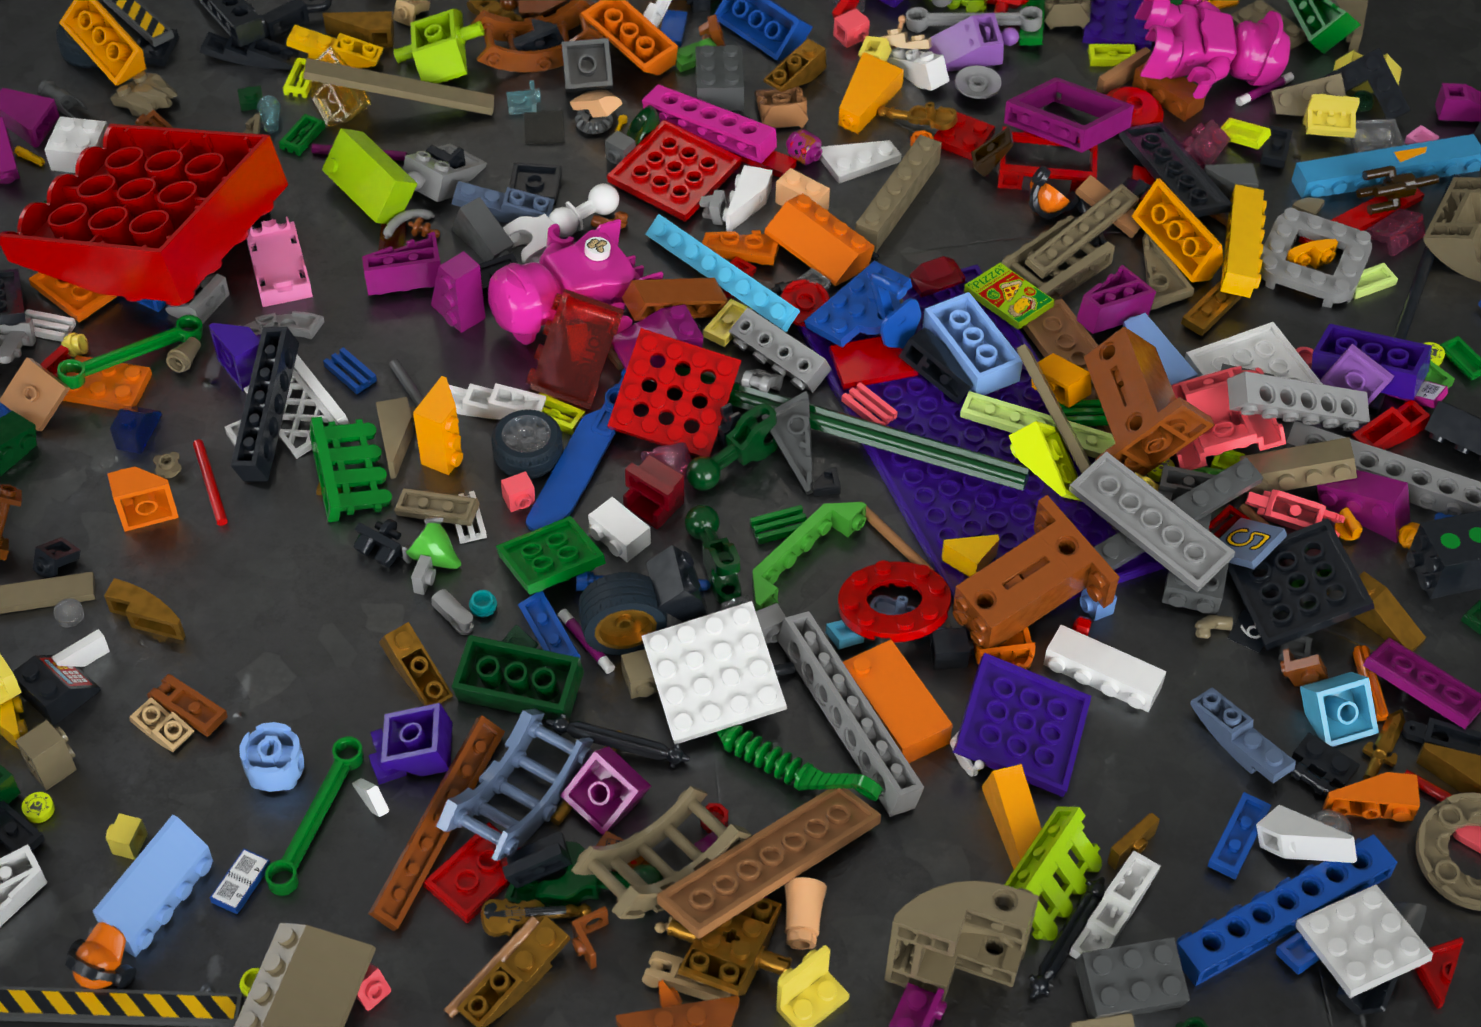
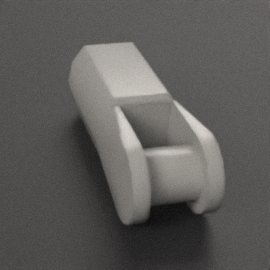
M446 589L439 590L431 597L432 606L449 621L459 634L468 635L473 631V615L461 606Z

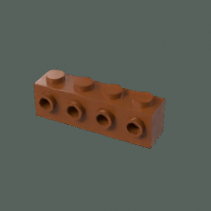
M715 278L632 280L622 297L634 321H641L662 308L684 304L693 318L715 317L728 301Z

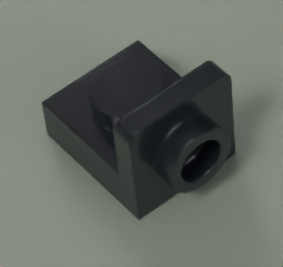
M433 145L426 149V152L432 158L447 162L450 165L449 167L453 169L466 165L464 149L458 147L451 154Z
M63 537L36 546L33 570L45 579L57 577L58 567L80 559L81 550Z

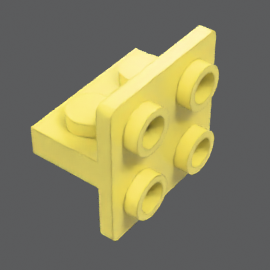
M1312 94L1302 125L1306 126V134L1354 138L1356 133V111L1360 98Z

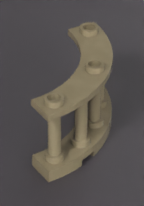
M690 786L680 794L677 802L665 814L641 832L634 833L630 838L612 845H590L588 849L579 855L572 871L579 875H595L618 898L617 904L611 911L619 919H638L644 917V912L651 909L656 913L664 910L657 904L658 893L753 835L744 827L730 824L728 827L724 826L701 804L708 793L702 789ZM692 813L718 836L717 840L705 852H701L677 829ZM668 837L693 862L682 870L675 872L652 848ZM642 856L659 871L664 880L648 885L627 863ZM615 869L630 884V887L626 888L609 871Z

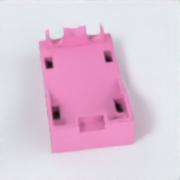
M286 217V223L278 224L276 219H272L269 221L263 220L260 228L252 229L251 226L250 230H248L247 242L262 307L313 297L294 221L289 222L288 217ZM254 246H256L257 251L252 252V250H254ZM299 273H302V276H305V278H300ZM264 280L265 286H260L262 284V281Z

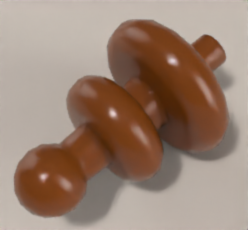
M418 217L415 222L409 221L408 226L413 227L411 232L413 236H417L421 232V236L425 238L428 236V233L435 231L436 238L440 237V231L438 229H431L429 222L423 225L422 217Z

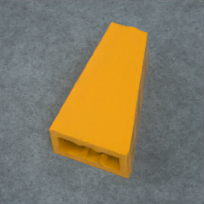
M864 52L839 107L838 125L859 134L877 115V109L880 106H885L902 88L904 70Z
M1022 764L992 771L982 785L983 793L1013 869L1016 868L1042 829Z

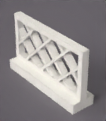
M298 354L282 421L293 420L294 423L292 429H281L280 427L279 437L296 459L312 450L309 431L298 430L300 421H311L313 417H322L323 422L326 423L335 421L336 425L350 424L345 413ZM249 385L243 388L246 394L248 393ZM292 389L303 390L301 399L290 398ZM287 405H299L297 413H285ZM305 406H316L314 415H304ZM295 437H307L304 444L298 448L294 447Z

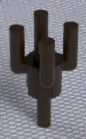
M1394 166L1366 170L1362 173L1365 181L1381 177L1385 178L1382 184L1358 188L1356 195L1358 198L1374 195L1375 197L1385 196L1388 199L1387 202L1368 205L1367 212L1369 215L1396 210L1401 206L1400 198L1415 195L1418 187L1438 184L1439 176L1434 174L1415 178L1412 173L1397 175Z

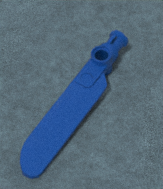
M625 369L621 372L622 378L619 383L615 384L605 393V402L602 408L585 415L580 420L526 518V525L529 530L534 531L569 517L575 509L617 432L607 428L626 373Z

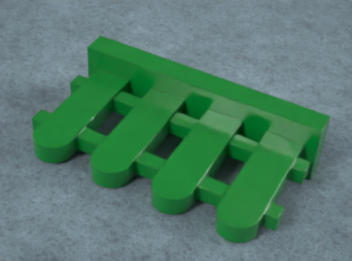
M313 417L310 421L309 436L328 522H338L341 511H346L347 515H354L355 510L374 508L375 512H382V507L389 506L392 500L390 491L386 489L378 490L377 485L383 484L386 481V470L382 467H373L372 462L380 460L382 450L377 445H368L367 440L375 438L377 428L372 423H363L362 419H355V424L336 425L335 421L328 422V426L323 425L322 417ZM359 441L360 446L340 447V443ZM364 463L365 468L345 469V465ZM333 466H337V471H333ZM369 486L370 490L350 492L349 487ZM339 488L342 489V493H338Z

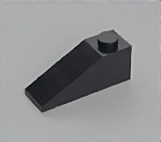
M926 328L910 337L899 355L903 361L958 405L961 404L973 385L946 344Z

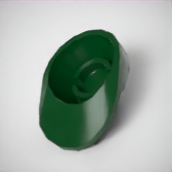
M649 105L642 109L629 126L627 136L636 140V146L642 138H645L659 125V114L653 106Z

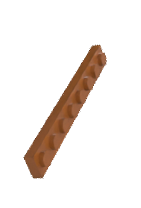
M483 715L475 720L368 913L392 931L398 929L451 832H445L436 827L447 800L459 795L468 787L474 790L479 777L483 774L505 733L504 730Z

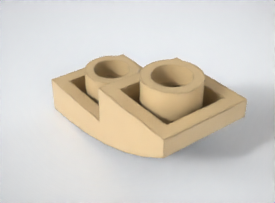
M901 28L887 30V34L882 36V38H887L890 45L900 48L929 49L932 47L931 38H925L924 34L911 36V40L908 41L907 32H901Z
M152 697L130 716L131 723L171 752H174L194 733V730L174 712L170 714Z

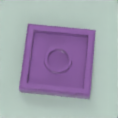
M1351 344L1325 373L1320 382L1324 385L1367 392L1369 405L1390 383L1394 375L1355 345Z

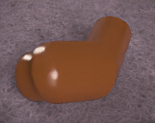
M623 211L616 212L613 219L594 215L591 220V226L597 228L600 224L620 219V229L628 224V215Z

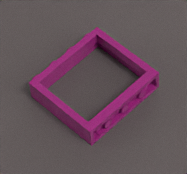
M1055 77L1007 100L1004 123L1082 153L1130 128L1134 105ZM1057 92L1061 93V98L1057 97ZM1055 101L1096 116L1098 119L1082 125L1040 108Z

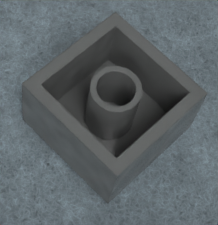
M609 38L562 42L566 93L613 88Z

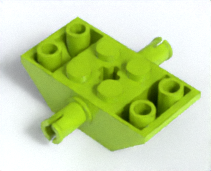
M450 9L411 22L412 44L393 49L397 63L414 58L421 81L439 84L459 78L467 74L466 41L484 36V28L480 21L464 27L461 10Z

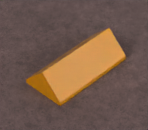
M74 0L59 23L116 86L121 85L146 69L141 47L98 0Z

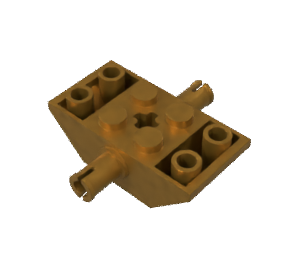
M764 897L700 939L695 937L673 917L670 921L667 935L692 943L678 969V974L736 996L746 994L759 968L781 976L783 972L790 968L792 958H787L767 949L782 904Z

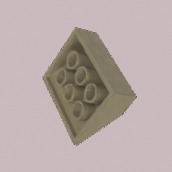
M280 923L234 1027H344L376 948L373 945L309 925Z

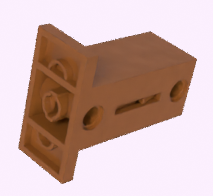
M1122 327L1084 356L1116 443L1106 449L1105 452L1107 451L1134 473L1145 476L1215 426L1209 415L1180 397L1176 399L1156 347L1126 327ZM1103 452L1101 455H1099L1098 457H1096L1095 460H1097L1099 457H1101L1105 452Z
M1048 495L1038 500L1034 521L1035 535L956 586L953 616L959 625H965L970 631L971 639L978 647L982 646L984 649L998 647L1085 588H1087L1090 598L1095 602L1098 601L1103 608L1113 603L1119 581L1118 574Z

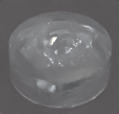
M64 599L57 603L53 610L56 622L63 627H73L84 618L83 607L76 599Z

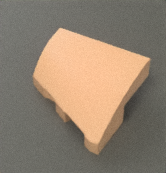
M594 90L576 97L570 104L573 110L588 109L593 118L609 116L622 105V102L608 90Z

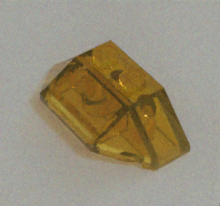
M329 47L316 59L348 66L332 47ZM312 81L311 97L326 125L329 127L355 119L372 103L366 91Z

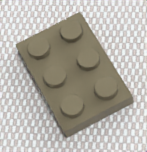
M1256 0L1230 15L1233 17L1235 28L1236 25L1243 21L1249 20L1258 23L1269 11L1276 10L1263 0ZM1280 13L1283 21V30L1290 37V50L1306 42L1307 36L1304 31Z

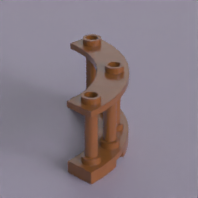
M572 0L565 6L557 9V13L545 18L543 15L524 18V21H511L510 18L483 10L471 23L474 24L480 21L485 32L486 48L477 57V61L487 66L513 72L546 71L564 66L562 44L544 50L517 51L513 39L534 30L531 19L556 24L564 41L604 39L605 37L593 29L591 24L581 16V12L594 5L595 2L592 0ZM581 24L583 31L570 40L568 31ZM494 40L508 42L509 49L495 45Z

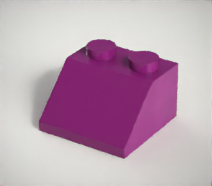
M608 746L594 751L560 796L600 834L604 835L606 831L614 828L637 806L652 786Z

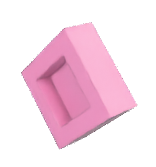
M1420 125L1406 136L1404 143L1409 145L1439 140L1440 137Z

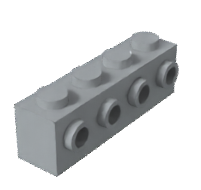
M748 307L729 330L734 338L733 344L742 351L746 349L753 353L752 356L761 364L767 362L772 365L771 369L776 374L783 377L786 375L791 378V383L801 391L806 388L813 393L831 371V367L825 358Z

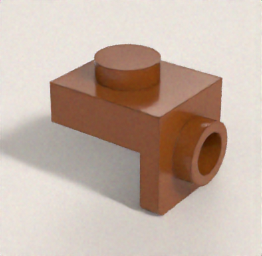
M1289 648L1283 650L1284 660L1280 661L1281 670L1284 677H1289L1295 687L1328 679L1327 668L1318 654L1296 660Z

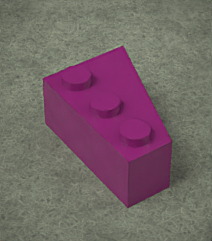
M435 231L428 233V238L418 242L411 239L406 241V246L394 250L392 247H388L362 256L368 296L435 287L438 268L441 265Z
M464 251L439 266L431 306L445 318L451 327L454 326L461 333L486 318L480 265Z
M1121 265L1117 273L1114 275L1110 274L1104 283H1098L1083 295L1076 320L1094 334L1123 325L1124 321L1132 316H1138L1143 313L1149 316L1156 291L1124 265Z
M1356 470L1357 478L1317 485L1320 504L1338 514L1342 509L1349 508L1362 526L1395 543L1398 542L1400 529L1404 525L1411 523L1408 482Z

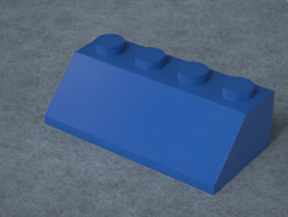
M722 0L715 12L720 23L777 61L782 60L796 50L806 40L813 26L773 0Z

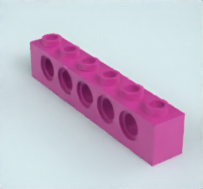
M658 84L642 99L643 109L649 105L656 109L660 118L659 124L665 119L725 150L762 163L777 148L776 128Z

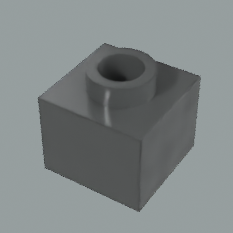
M617 130L605 140L606 159L618 165L636 147V140Z

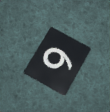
M1243 609L1227 638L1260 653L1264 644L1247 610Z

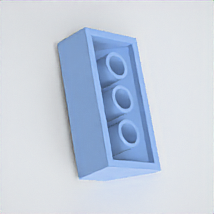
M172 815L93 910L97 922H104L119 929L126 938L124 951L137 957L142 949H146L151 944L154 934L161 925L166 924L171 919L173 911L178 904L188 898L198 879L209 872L213 862L209 847L177 816Z

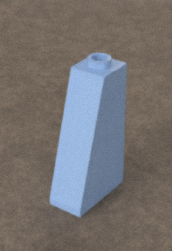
M1146 313L1132 316L1124 321L1123 327L1131 330L1156 347L1171 385L1197 377L1198 374Z

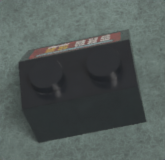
M54 655L33 656L12 672L22 692L20 695L53 726L101 691L100 687L79 667L57 666L52 660Z

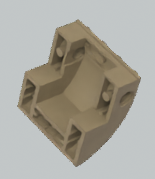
M1454 177L1423 239L1430 251L1441 262L1461 275L1481 282V177Z
M983 881L954 882L935 887L918 895L895 914L884 980L906 987L907 983H911L935 994L940 987L945 989L943 1000L946 998L955 968L1013 987L1021 960L1024 959L1039 896L1034 895L1027 889H1016L998 883ZM987 950H995L999 955H992Z

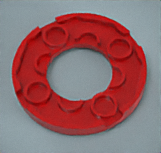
M881 560L874 565L855 571L843 583L838 594V609L842 621L856 634L871 640H875V637H880L884 639L891 638L893 642H906L927 636L943 625L948 618L951 606L950 588L943 577L927 565L910 562ZM889 584H894L900 588L911 586L913 591L918 590L922 596V601L917 608L908 613L887 615L872 609L867 602V597L879 586L887 588Z

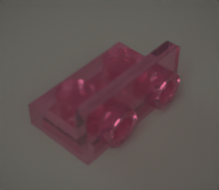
M1398 209L1368 228L1367 232L1371 235V239L1387 243L1388 254L1395 256L1424 237L1423 214Z

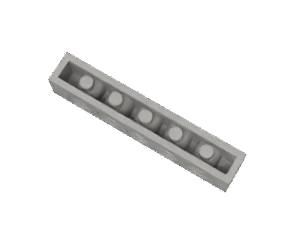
M1247 371L1227 379L1229 409L1240 411L1242 415L1259 414L1265 419L1278 417L1282 418L1284 422L1303 421L1304 425L1322 424L1324 428L1341 427L1343 431H1356L1359 429V426L1370 422L1367 392Z

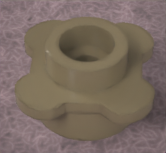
M171 452L170 454L156 455L153 458V463L156 464L155 474L163 478L176 476L182 469L178 463L180 459L179 453Z

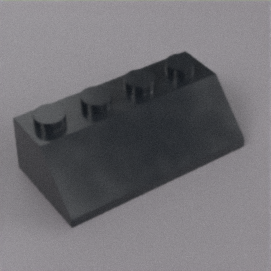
M1439 401L1425 427V430L1430 432L1428 437L1441 443L1447 439L1455 443L1453 448L1468 455L1469 451H1473L1479 454L1478 460L1481 461V418L1444 401Z

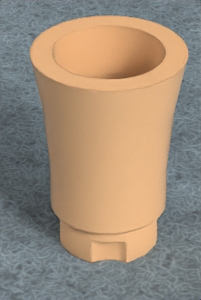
M794 878L784 884L786 898V944L796 950L813 949L816 947L819 935L820 918L827 886L822 881L813 878Z

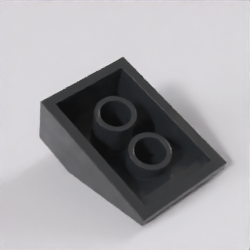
M671 545L646 562L656 595L657 608L682 622L709 615L703 590L694 568V561L688 552Z

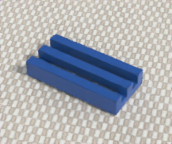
M344 347L339 350L340 354H332L331 360L328 358L323 360L324 367L355 394H359L377 381L376 374ZM336 364H339L344 370L347 371V373H348L352 378H355V379H356L357 381H359L361 384L358 385V384H357L355 381H353L348 375H346L341 369H339V368L336 366Z

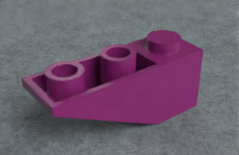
M1442 83L1435 103L1438 120L1481 122V92L1467 84Z

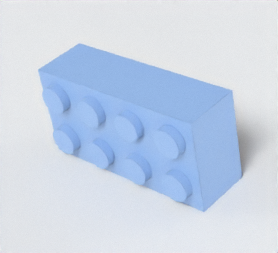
M969 292L925 308L922 329H928L946 344L973 384L969 391L987 395L1020 381L1023 365L1020 356Z

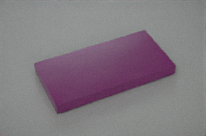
M1387 638L1367 657L1363 664L1367 669L1463 729L1481 712V694L1391 638Z

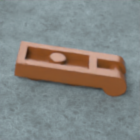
M167 674L161 680L162 684L158 688H153L147 694L148 698L152 697L170 713L174 712L184 722L207 737L228 717L226 710L171 674Z

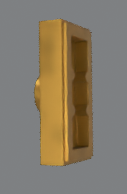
M1149 813L1111 847L1107 863L1116 870L1129 858L1133 851L1140 854L1147 847L1148 840L1156 834L1160 819L1155 814Z

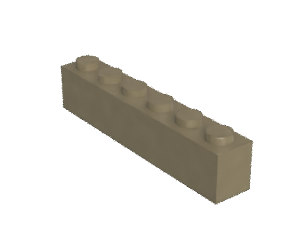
M919 135L856 222L855 232L875 246V253L939 165L942 142Z

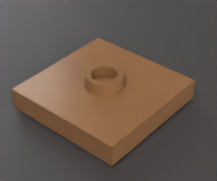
M27 357L4 391L0 402L11 411L16 412L35 424L37 431H43L70 390V387L34 359Z

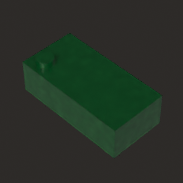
M469 635L451 687L458 701L519 714L523 710L536 708L545 713L543 719H555L560 717L561 713L567 714L566 718L569 721L584 669L579 657Z

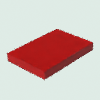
M881 336L848 342L844 347L838 345H831L829 347V353L843 390L855 388L860 382L866 386L918 376V372L899 357L903 349L885 346Z
M488 822V823L486 824V825L489 826L490 828H492V829H494V830H496L497 832H499V833L502 834V832L499 831V830H498L495 826H493L490 822ZM477 834L469 839L423 882L424 887L466 924L482 910L486 901L494 899L510 884L505 878L502 867L508 865L507 858L505 857L498 861L492 859L497 845Z

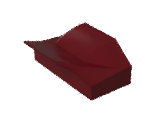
M946 256L921 263L909 276L913 288L921 298L965 283L966 278L955 260Z

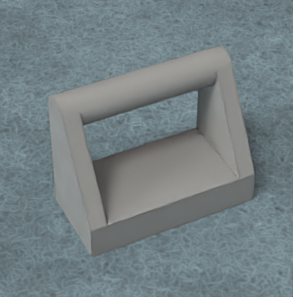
M208 274L195 289L196 291L199 287H202V291L190 303L179 306L168 305L166 312L176 318L184 315H194L200 318L203 324L230 295L226 278L219 274Z

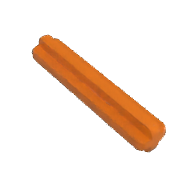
M1358 645L1354 647L1352 652L1358 674L1369 677L1377 722H1383L1387 720L1388 710L1377 674L1363 666L1371 653L1366 645Z

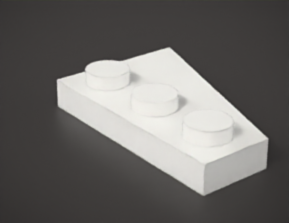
M887 140L821 147L823 151L819 159L837 183L840 184L901 162L902 155L893 143Z

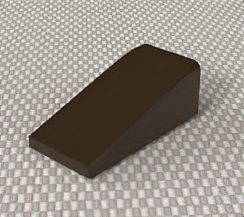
M1007 127L971 152L974 169L983 177L988 175L1013 147L1014 142L1010 127Z

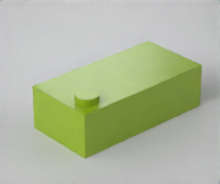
M341 128L322 168V171L375 223L388 224L393 217L404 212L418 184L363 131Z

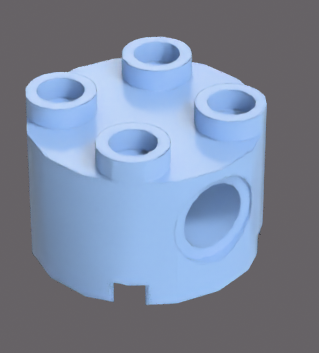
M277 722L262 723L256 726V730L251 734L248 732L243 737L239 747L241 762L251 787L268 792L293 789L304 770V756L298 736L292 732L289 726Z

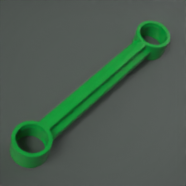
M184 315L176 321V327L84 362L75 359L64 360L57 367L58 379L69 386L70 389H77L84 385L85 377L175 342L181 341L183 343L189 337H194L200 341L203 335L202 321L194 315ZM184 328H194V329H196V330H194V331H185V330H183V329H184ZM69 372L78 373L76 376H66L64 374Z
M347 736L338 739L334 743L332 748L334 762L281 860L272 862L265 871L268 888L273 894L285 896L297 888L299 878L296 870L348 772L360 767L364 761L362 745L358 739ZM353 748L358 750V753L353 758L342 759L338 757L340 752L345 749ZM287 871L293 874L291 879L284 884L271 882L274 875L279 872Z

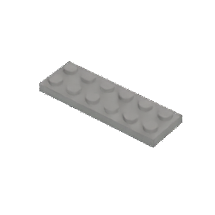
M1107 451L1069 486V491L1196 592L1206 585L1235 555L1233 549Z

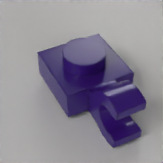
M382 728L370 732L376 753L368 756L378 785L407 776V773L404 771L385 767L381 764Z

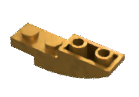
M546 916L504 963L500 960L458 1006L457 1010L476 1027L488 1026L516 1004L552 968L550 962L571 940L570 936Z

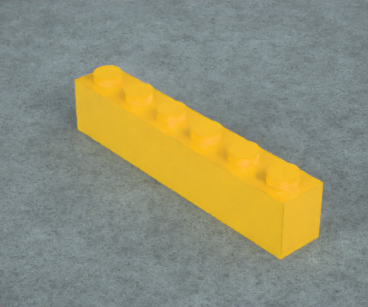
M1238 184L1234 186L1230 198L1232 207L1231 211L1228 212L1220 292L1250 298L1253 289H1258L1261 281V274L1259 273L1262 266V259L1260 258L1264 244L1261 243L1265 233L1263 227L1266 219L1264 213L1267 201L1263 200L1264 190Z

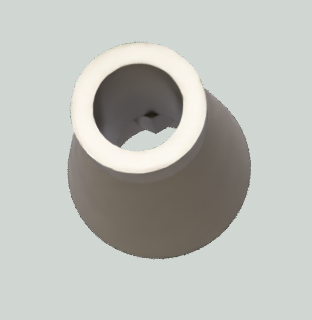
M189 337L186 341L170 350L167 354V365L175 372L187 371L198 350L201 348L200 342L194 337Z

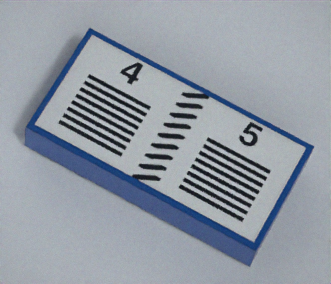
M243 849L210 896L211 903L238 915L264 877L267 867L271 864L270 860Z

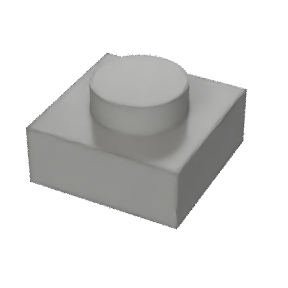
M420 555L411 579L414 593L425 595L428 586H432L435 581L436 570L433 569L431 557Z

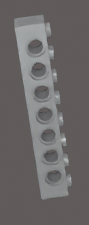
M1294 421L1285 448L1346 437ZM1350 439L1356 470L1408 482L1409 503L1452 516L1481 511L1480 481Z
M807 611L785 617L777 639L790 661L794 663L797 672L863 775L871 778L883 788L879 800L889 816L915 809L924 789L923 784L811 613Z

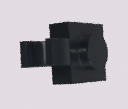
M731 403L720 409L724 422L718 426V444L722 449L727 447L726 435L735 428L741 418L739 412L733 413Z

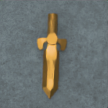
M1402 709L1388 715L1375 742L1377 748L1375 751L1372 748L1373 742H1368L1363 747L1362 752L1371 757V761L1363 776L1364 780L1377 776L1384 763L1390 766L1396 765L1398 756L1396 753H1392L1406 723ZM1387 753H1392L1390 757H1387Z

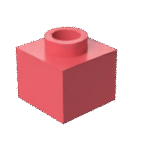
M526 471L501 480L502 497L510 512L525 509L535 503L534 485Z

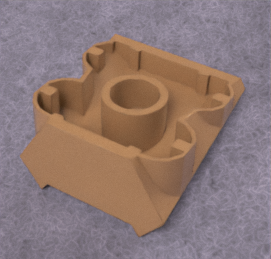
M799 86L783 92L775 88L755 91L763 124L773 128L800 126L802 129L809 120L807 115V99L803 97V91Z

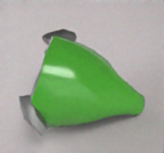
M428 517L424 519L426 525L410 546L402 547L403 559L407 564L412 559L418 561L420 555L431 557L433 566L448 569L460 568L461 561L454 551L448 534L440 524L444 518Z

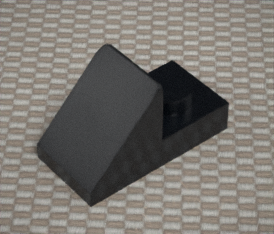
M531 19L533 31L513 39L517 51L544 50L565 42L556 24L537 19Z

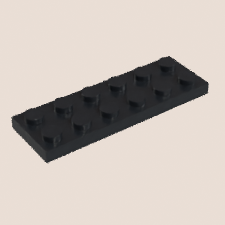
M1162 122L1132 126L1119 133L1120 139L1155 180L1160 178L1196 217L1217 215L1231 211L1232 203Z

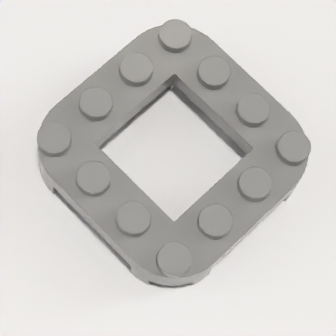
M1287 208L1275 220L1264 244L1260 258L1262 259V266L1259 274L1266 281V287L1274 290L1277 283L1324 299L1323 307L1332 308L1333 304L1345 301L1349 303L1354 296L1372 250L1371 235L1366 231H1360L1342 223L1298 211L1295 208ZM1298 235L1314 241L1323 239H1336L1338 241L1337 248L1344 250L1333 276L1286 260L1288 251L1292 248Z

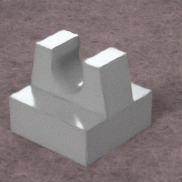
M714 190L713 195L701 197L699 204L700 207H704L702 216L703 218L712 219L713 225H723V212L725 207H728L724 190Z

